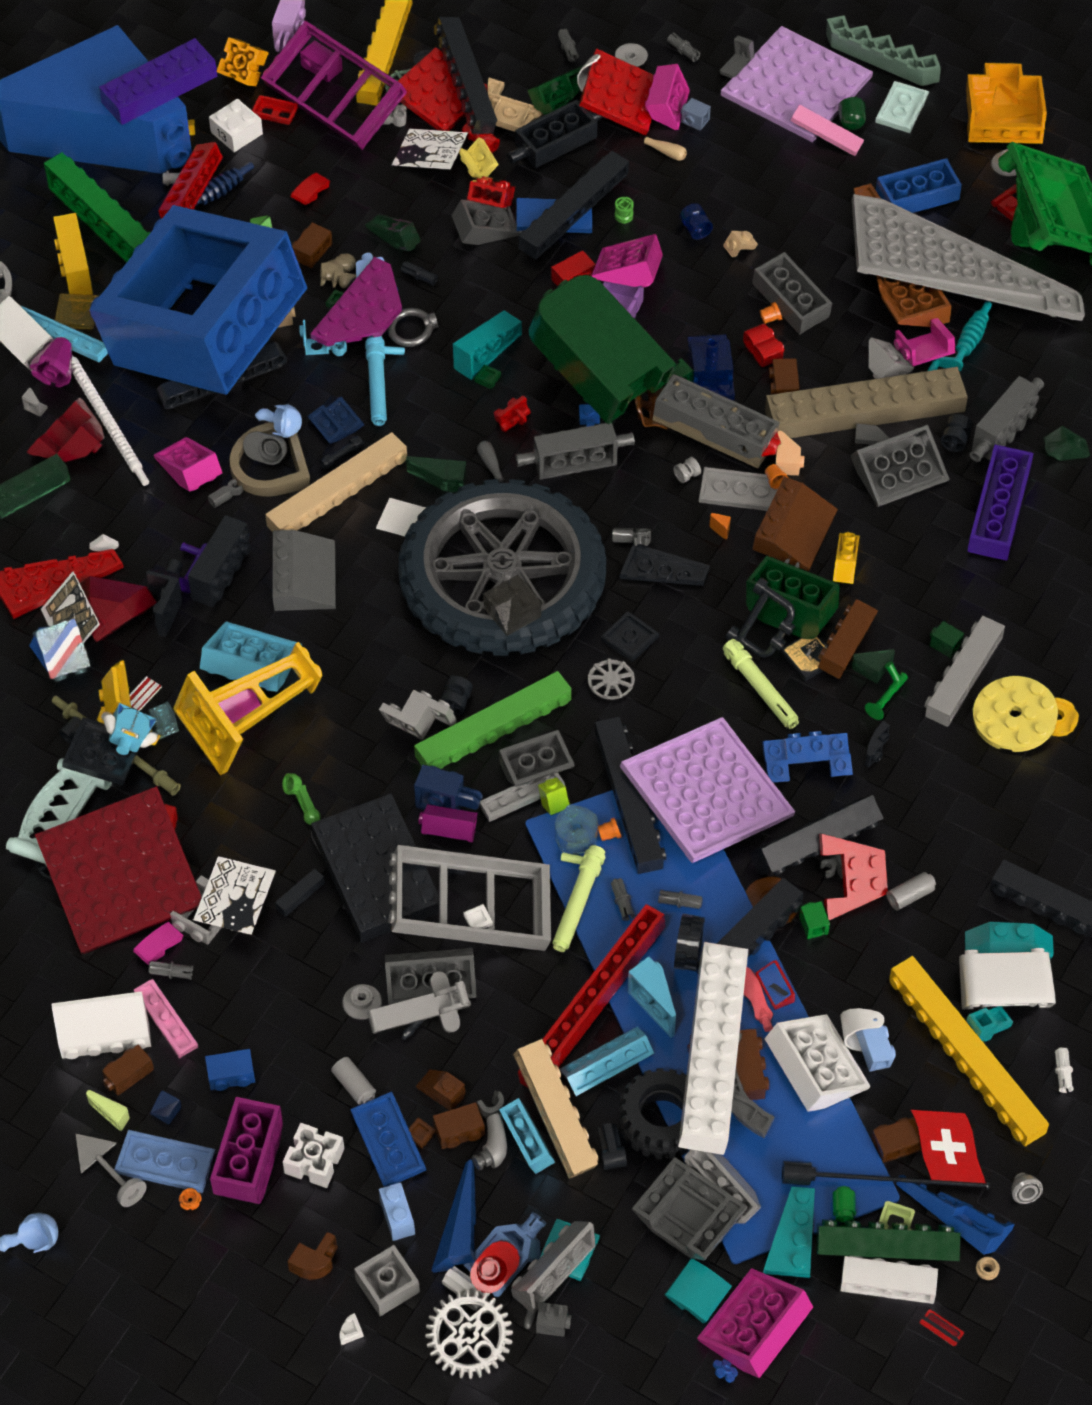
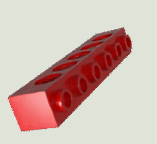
M216 142L195 146L158 210L161 219L173 205L194 209L223 158Z

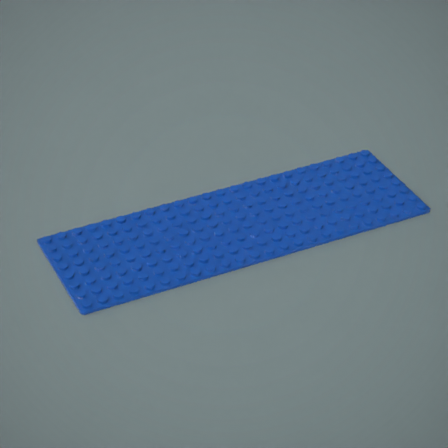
M612 790L571 804L570 808L550 815L548 812L528 819L526 821V828L543 864L550 865V879L564 909H566L578 878L580 864L561 861V854L568 853L584 856L585 851L591 845L599 846L605 850V861L601 865L602 869L599 876L595 878L575 931L594 971L645 904L664 914L666 927L638 964L647 957H650L654 962L657 961L663 967L676 1013L675 1036L671 1038L628 993V977L610 999L609 1004L623 1034L639 1027L646 1035L653 1049V1055L638 1062L642 1074L647 1070L656 1072V1068H663V1071L669 1072L670 1069H674L676 1074L681 1075V1073L687 1075L689 1059L687 1045L690 1042V1035L692 1033L698 974L697 970L695 972L674 968L676 944L682 914L705 917L699 955L700 960L704 942L717 944L753 908L724 849L691 863L653 812L655 818L654 829L659 830L661 838L659 845L660 848L664 847L666 860H663V869L638 874ZM611 818H615L621 838L617 839L615 837L602 841L597 826L611 821ZM614 879H623L627 893L631 896L630 902L635 917L631 919L629 915V921L622 920L619 907L614 902L615 895L611 886V882ZM660 890L677 893L683 891V894L701 896L703 899L700 909L683 906L677 908L676 905L659 904L658 898L661 895L659 892ZM765 940L761 944L759 951L747 958L746 967L750 968L755 974L770 962L777 960L795 993L794 1003L774 1010L763 990L766 1003L773 1013L771 1019L772 1027L779 1022L808 1018L809 1016L770 940ZM744 995L740 1030L756 1029L757 1037L761 1036L762 1050H760V1056L765 1057L766 1070H763L764 1077L768 1076L769 1090H766L765 1099L753 1100V1102L767 1113L773 1115L775 1119L766 1137L762 1138L745 1127L731 1113L728 1143L722 1156L728 1160L753 1188L761 1206L746 1224L735 1223L721 1240L733 1264H738L770 1252L791 1187L815 1188L812 1235L816 1234V1224L822 1223V1219L835 1220L832 1192L837 1190L838 1187L847 1186L855 1191L856 1215L854 1219L883 1208L886 1201L897 1203L900 1198L891 1181L815 1177V1181H811L810 1186L782 1184L781 1172L783 1161L811 1162L812 1167L816 1168V1172L890 1176L850 1097L825 1109L809 1112L806 1110L765 1041L769 1032H765L763 1025L755 1019L751 1002ZM655 1101L667 1127L678 1123L682 1119V1110L677 1105L668 1101ZM684 1154V1155L681 1156L682 1159H683V1161H684V1163H685V1157H684V1156H685L686 1154Z

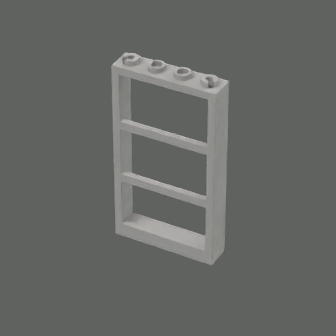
M398 845L395 852L391 853L389 865L393 866V870L389 877V885H392L389 904H392V910L389 913V923H392V932L545 951L551 942L549 864ZM402 863L439 867V923L402 919ZM447 868L486 873V910L493 922L492 926L482 929L447 924ZM494 874L532 879L533 935L495 930Z

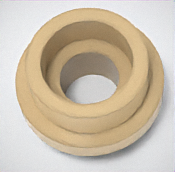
M984 1257L977 1262L976 1272L982 1279L992 1280L999 1274L1000 1267L994 1258ZM989 1267L992 1271L986 1272L983 1268Z

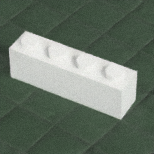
M845 1256L840 1291L934 1304L938 1269L925 1264L915 1266L903 1261L893 1263L886 1262L881 1258L870 1260L863 1259L861 1256Z

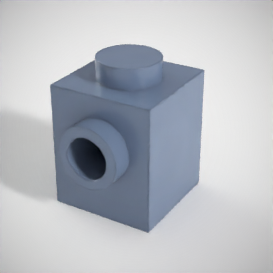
M691 98L681 108V122L701 131L710 120L711 106Z

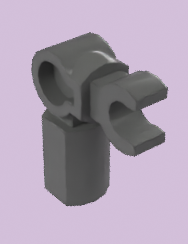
M613 528L612 540L613 542L633 543L634 541V545L642 544L648 546L651 543V529L638 528L634 531V528Z

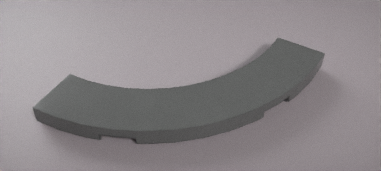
M739 1033L738 1046H739V1043H740V1041H741V1039H742V1035H743L742 1033ZM736 1070L731 1113L753 1133L765 1138L775 1117L761 1109L752 1099H749L743 1090L744 1088Z

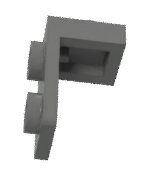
M739 35L734 39L735 55L720 69V74L730 78H735L755 57L753 41Z

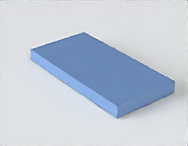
M128 1130L114 1170L120 1175L182 1189L193 1188L197 1192L203 1193L216 1151L208 1147Z

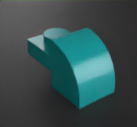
M997 1006L990 1010L987 1008L969 1014L966 1020L982 1041L991 1040L993 1034L1008 1029L1013 1024V1021L1002 1006Z

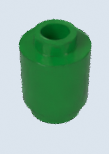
M847 1186L838 1187L837 1190L832 1192L833 1215L837 1222L845 1223V1220H854L856 1215L855 1191Z

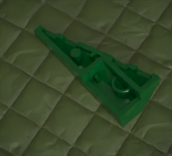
M585 64L529 89L528 93L534 108L546 115L567 105L580 91L577 75Z

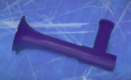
M185 542L181 545V551L196 555L186 575L183 578L179 577L182 592L190 593L188 574L206 547V543L201 548L188 545Z

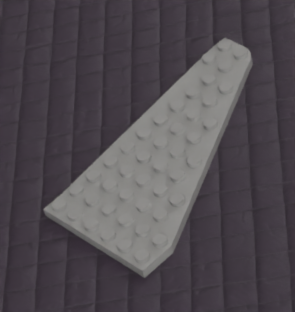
M853 195L852 211L857 272L878 275L1048 314L1052 317L1058 316L1070 320L1083 321L1085 316L1083 299L1076 290L884 199Z

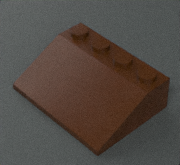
M784 476L755 535L752 550L783 562L786 559H790L789 564L795 566L798 562L799 568L809 571L838 509L805 484Z

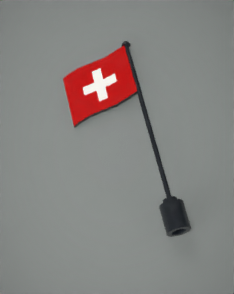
M910 1110L918 1128L922 1157L930 1179L816 1172V1168L812 1167L811 1162L783 1161L781 1172L782 1184L810 1186L811 1181H815V1177L985 1187V1190H988L991 1186L989 1181H985L980 1168L973 1131L966 1114L953 1112Z

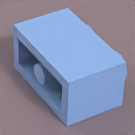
M397 1183L380 1188V1202L392 1240L395 1241L415 1235L414 1221L402 1184Z

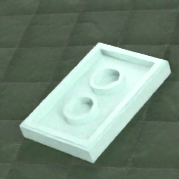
M894 81L876 117L875 123L910 133L929 96V91Z

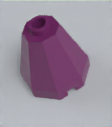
M64 337L53 339L31 361L30 369H32L31 373L35 378L46 385H50L51 382L56 383L55 387L59 388L69 384L72 376V345L68 339Z

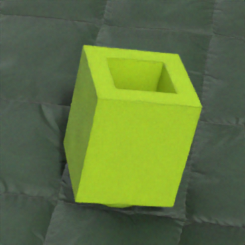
M557 777L548 779L538 785L542 806L550 815L570 808L566 786Z

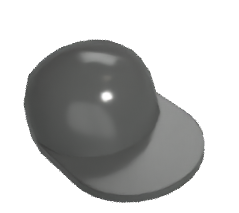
M255 431L249 433L243 442V448L247 456L265 464H277L287 454L285 440L275 434Z

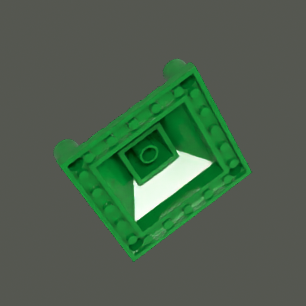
M1011 142L1007 145L1008 151L998 158V166L1003 172L1008 173L1015 169L1017 174V207L1011 228L1012 242L1016 246L1031 247L1038 251L1052 245L1083 250L1091 253L1089 261L1092 265V183L1085 166Z

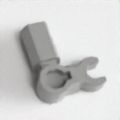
M397 105L383 124L390 125V123H393L397 127L404 126L407 122V107L405 105Z

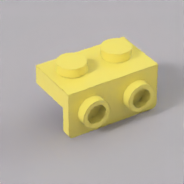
M478 138L468 150L462 148L459 150L461 161L466 164L469 169L468 173L474 178L488 177L499 165L482 138Z

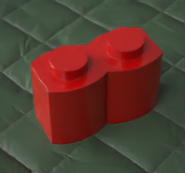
M761 324L744 331L743 342L761 367L772 364L773 359H783L784 345L775 338L773 330L768 328L766 324Z

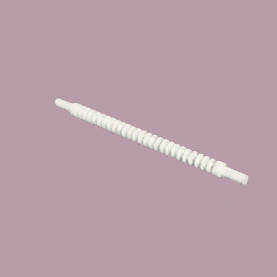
M72 355V373L75 379L78 380L80 387L89 399L92 407H94L106 430H108L110 437L113 438L115 445L120 450L130 470L137 475L143 486L148 485L149 480L142 470L141 462L136 457V454L133 453L131 446L126 441L114 418H112L110 411L107 410L96 388L93 387L79 360Z

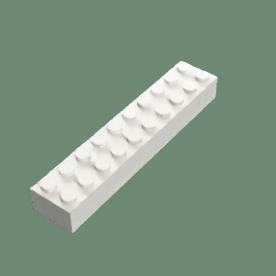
M704 942L699 963L678 1145L680 1148L722 1155L725 1153L729 1138L748 949Z

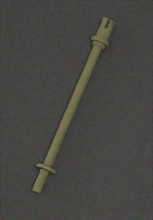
M58 696L53 697L52 703L63 710V718L70 719L73 716L78 717L80 720L83 717L86 718L77 711L78 706L75 702L67 704ZM136 755L133 763L153 777V783L156 786H161L171 795H175L180 790L181 785L170 778L166 771H157Z

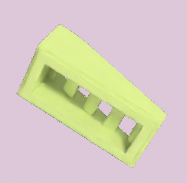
M88 1090L86 1095L89 1104L113 1126L122 1131L130 1119L127 1107Z

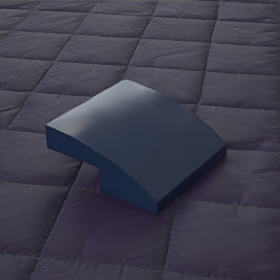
M339 397L328 407L320 406L308 416L329 444L353 434L364 426L360 418L342 397Z

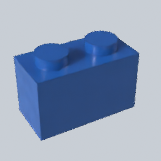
M250 1049L205 1056L211 1090L222 1091L228 1087H245L255 1083Z

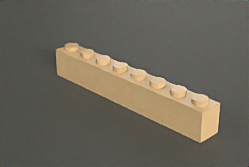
M391 432L266 513L267 527L273 532V530L298 531L302 527L308 526L311 521L319 516H323L328 510L340 505L345 499L355 495L366 485L372 484L374 480L387 474L392 468L404 463L407 459V446Z

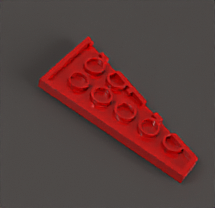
M110 549L89 553L88 556L79 558L70 556L67 560L62 561L53 559L25 564L22 568H4V571H0V598L12 618L15 619L45 605L73 571L79 583H81L89 576L103 578L123 568V563L115 550Z

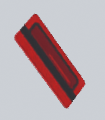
M931 1309L927 1311L920 1321V1324L952 1346H955L964 1335L962 1330Z

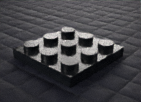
M83 717L64 757L62 768L123 786L137 752L129 750L127 755L119 754L116 750L118 745L109 741L110 734L107 732L105 724Z

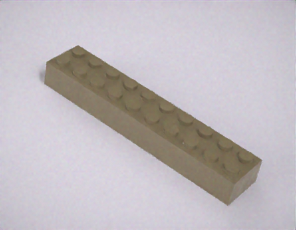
M958 367L767 395L765 412L767 417L780 422L778 431H783L789 438L855 429L857 424L881 425L965 412L968 397Z

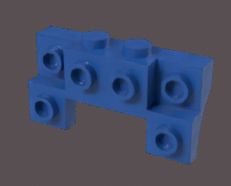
M821 731L809 732L807 737H801L800 733L788 734L787 739L762 741L766 772L773 783L790 781L789 764L829 761L831 777L853 775L847 733L822 735Z

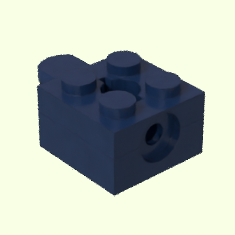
M422 765L414 785L416 808L425 810L427 805L460 810L461 806L476 810L482 799L480 791L464 787L463 775L454 771L441 770L436 766Z

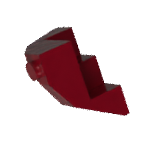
M79 398L51 425L45 434L34 442L27 453L67 462L85 457L91 452L95 454L102 447L100 442L105 437L100 423L83 399Z
M89 576L80 583L100 624L91 634L96 642L104 640L135 616L142 615L153 607L155 603H158L147 586L102 579L94 576Z

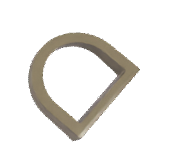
M268 422L250 429L233 446L230 454V472L232 478L237 480V485H242L244 491L257 496L269 497L300 491L310 486V475L297 433L287 438L296 473L274 480L263 481L253 479L247 476L239 465L240 458L245 452L243 448L245 437L255 431L273 434L272 432H276L274 423Z

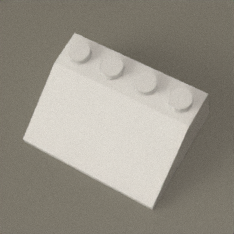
M142 992L52 1003L58 1045L62 1058L75 1059L78 1056H97L107 1052L120 1053L123 1050L134 1048L138 1044L142 1049L151 1047L149 1021Z
M827 1014L779 1022L765 1038V1041L808 1112L825 1109L871 1087Z

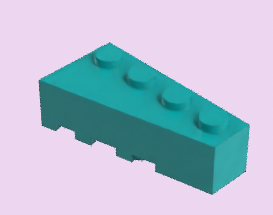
M504 310L453 343L454 369L472 380L484 364L488 366L522 335V321Z

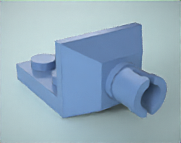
M534 1212L530 1214L529 1218L522 1225L496 1226L475 1251L476 1261L490 1244L497 1241H507L518 1250L520 1257L519 1265L504 1286L492 1293L495 1297H499L528 1262H532L535 1259L539 1260L541 1256L540 1241L536 1236L546 1225V1222L543 1219L540 1221L541 1217ZM474 1262L466 1263L464 1266L471 1271Z

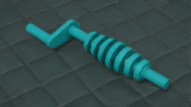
M985 301L982 309L976 311L963 327L956 346V351L958 352L956 356L932 360L928 371L937 370L939 366L943 368L958 367L959 371L962 370L964 356L970 355L983 337L989 320L988 312L992 306L990 301Z

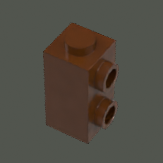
M139 1044L134 1048H129L119 1059L111 1061L102 1070L104 1086L109 1091L113 1090L119 1096L154 1070L152 1059Z

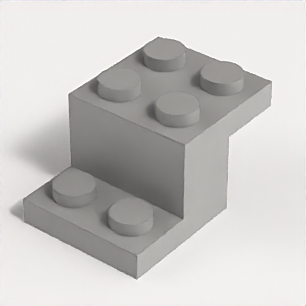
M413 690L403 709L392 703L390 706L382 703L379 709L387 723L422 740L435 719L449 726H453L457 722L453 714L454 711L449 708L450 705L440 699L438 702L431 699L432 696L425 691L419 693Z

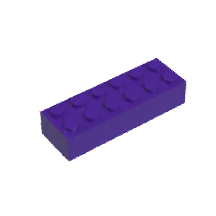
M194 38L100 86L101 102L116 120L123 125L217 77L216 62Z
M994 444L967 552L1008 560L1034 453Z

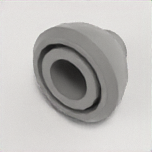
M1025 1173L1017 1174L1011 1187L1014 1201L1020 1204L1034 1202L1043 1192L1042 1183L1036 1177Z

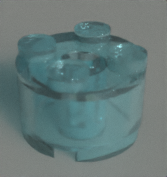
M572 804L568 805L558 814L555 820V840L563 853L580 856L591 845L596 846L598 841V820L596 814L591 810Z

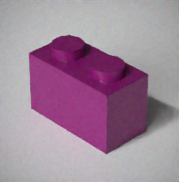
M313 41L300 52L301 66L317 75L334 52L317 41ZM339 57L323 80L329 82L343 70L342 57Z

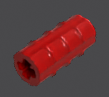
M467 123L463 126L462 132H468L466 136L468 140L475 142L478 138H482L491 153L498 149L500 140L493 134H472Z

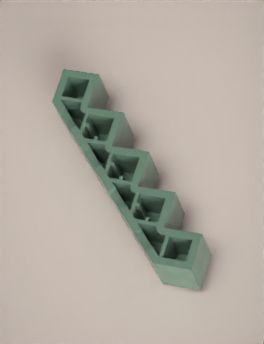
M845 15L827 19L826 35L832 48L920 86L939 83L941 67L936 54L918 58L913 44L895 48L890 35L872 38L867 25L849 28Z

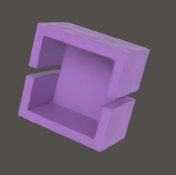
M604 281L603 285L635 318L643 302L644 287H633Z

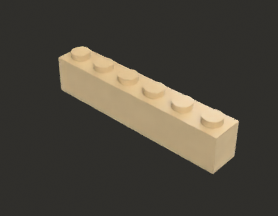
M541 1039L517 1049L513 1055L568 1178L570 1179L595 1168L598 1165L597 1152L594 1148L590 1147L588 1132L584 1127H581L578 1120L580 1118L578 1110L575 1106L572 1107L569 1100V1090L565 1085L563 1086L560 1080V1070L557 1065L553 1064L550 1058L552 1054L549 1046L544 1044Z

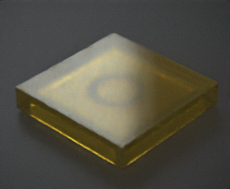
M60 294L55 321L70 328L94 329L95 322L91 317L89 309L93 300L98 295Z

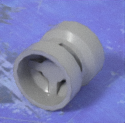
M693 457L686 459L683 464L675 465L673 468L677 479L681 483L689 481L692 476L696 477L701 474L700 465Z

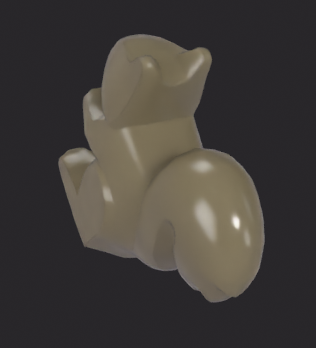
M346 253L340 254L334 260L321 263L320 286L325 285L326 281H332L333 288L337 284L342 288L349 287L355 281L356 275L345 272L352 271L355 268V258Z

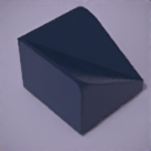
M162 1090L150 1115L169 1125L182 1108L181 1101Z

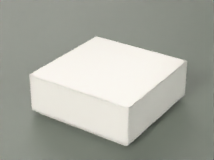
M484 904L463 912L469 927L485 929L493 925Z

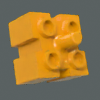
M228 37L224 49L227 55L225 59L221 58L217 72L227 77L235 78L236 81L257 87L261 72H258V68L260 65L264 66L269 52L255 46H250L249 43Z

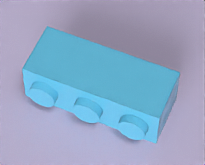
M519 1098L499 1109L529 1167L535 1174L555 1163L529 1112Z

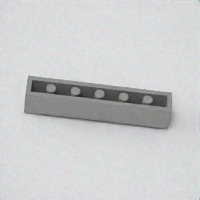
M982 616L979 622L973 624L972 634L970 637H965L961 646L962 650L955 653L952 666H947L943 674L944 679L942 682H937L934 688V695L927 698L924 705L927 708L925 717L944 726H949L1003 638L1004 625L985 616Z

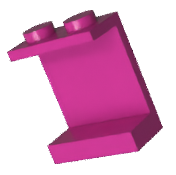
M938 318L931 320V333L907 340L899 330L895 331V348L903 354L904 359L908 360L912 366L955 353V337Z

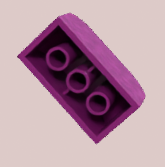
M240 1097L235 1098L210 1178L214 1195L256 1204L261 1203L282 1135L283 1121L280 1106Z

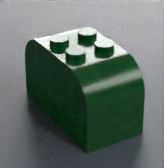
M769 556L764 558L746 581V603L749 611L751 612L760 597L752 590L762 577L769 582V588L786 598L793 605L795 617L792 623L796 626L791 634L803 639L815 638L839 606V584ZM768 598L757 619L778 628L785 619L787 611L780 604Z

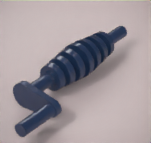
M249 162L240 169L232 168L230 171L212 178L196 206L199 204L204 206L208 202L214 201V199L225 196L227 192L232 190V187L234 188L243 180L244 174L254 169L253 163Z

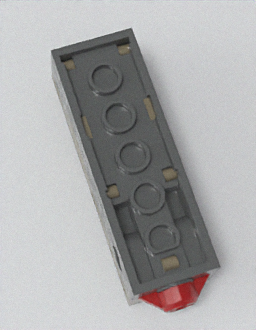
M675 374L672 375L656 399L653 421L756 468L760 467L766 456L776 455L777 448L781 445V440L778 436L780 422Z

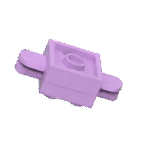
M280 0L272 21L276 52L280 53L283 50L287 41L294 36L298 27L305 22V0Z

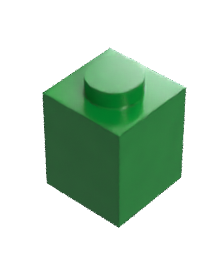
M822 901L817 903L809 902L801 906L799 918L807 939L827 935L830 922Z

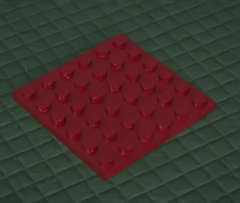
M157 786L35 834L82 955L170 920L172 911L182 915L199 907L202 897Z

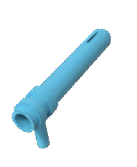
M368 336L365 348L369 369L371 421L376 426H382L387 420L384 377L385 354L404 355L405 348L385 346L382 336L374 338L373 336Z

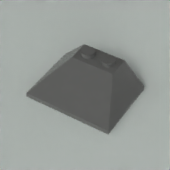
M674 1157L634 1205L632 1211L653 1233L689 1258L705 1261L748 1207Z

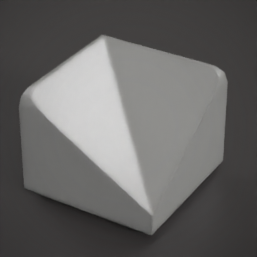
M31 388L22 396L25 410L40 417L47 410L48 406L39 402Z

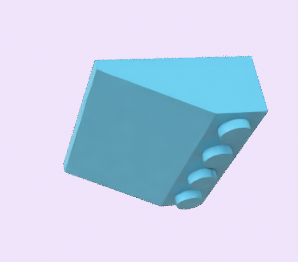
M225 622L202 647L200 669L211 674L225 676L231 680H237L290 656L297 642ZM291 668L260 682L259 687L277 692L284 684Z

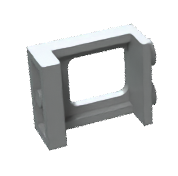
M200 876L196 881L201 897L209 881L203 876ZM194 910L182 915L174 911L171 912L172 925L178 931H185L190 934L197 942L202 941L208 945L222 928L211 925L206 930L188 920V917Z

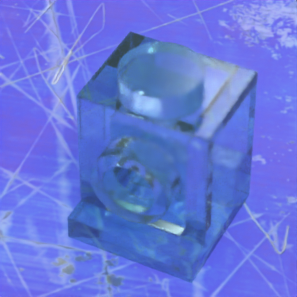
M169 702L149 709L150 716L156 719L153 727L157 735H161L159 739L179 731L175 713Z

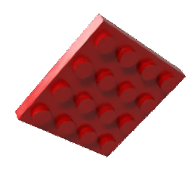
M434 48L398 80L407 91L400 102L438 131H449L465 117V113L462 112L461 102L457 98L456 88L452 84L451 74L448 73L447 63L443 59V52L438 48ZM484 83L485 88H486L487 93H488V86Z
M596 49L593 55L599 54L600 58L590 65L579 106L646 136L652 118L645 108V102L648 100L649 89L652 86L654 75Z

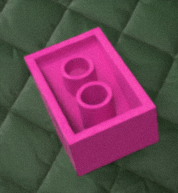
M187 437L154 454V458L169 475L188 491L197 490L200 485L216 479V476L222 474L216 453Z

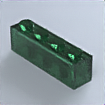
M58 454L0 484L1 518L8 516L70 481L68 467Z

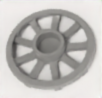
M611 658L595 663L588 675L590 689L597 696L610 700L626 696L632 690L635 682L634 672L626 665V662L611 660ZM608 664V672L601 668V666ZM611 664L619 665V667L612 671ZM622 668L628 671V673L618 674ZM596 670H598L603 674V676L593 675V673ZM631 677V684L620 679ZM593 679L602 680L597 685H592ZM619 684L628 687L627 691L623 694L618 687ZM602 686L606 687L604 695L600 694L596 690ZM610 689H615L618 696H608Z

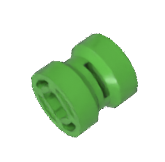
M620 197L615 201V219L619 223H629L632 221L634 207L632 199Z

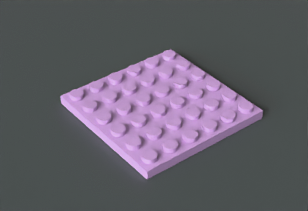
M781 26L756 52L755 57L742 71L726 84L721 90V96L814 142L818 137L817 135L790 121L798 106L802 105L832 122L839 114L838 104L840 101L848 97H854L872 78L873 71Z
M723 717L626 759L620 764V768L691 863L787 820L795 814L794 809Z

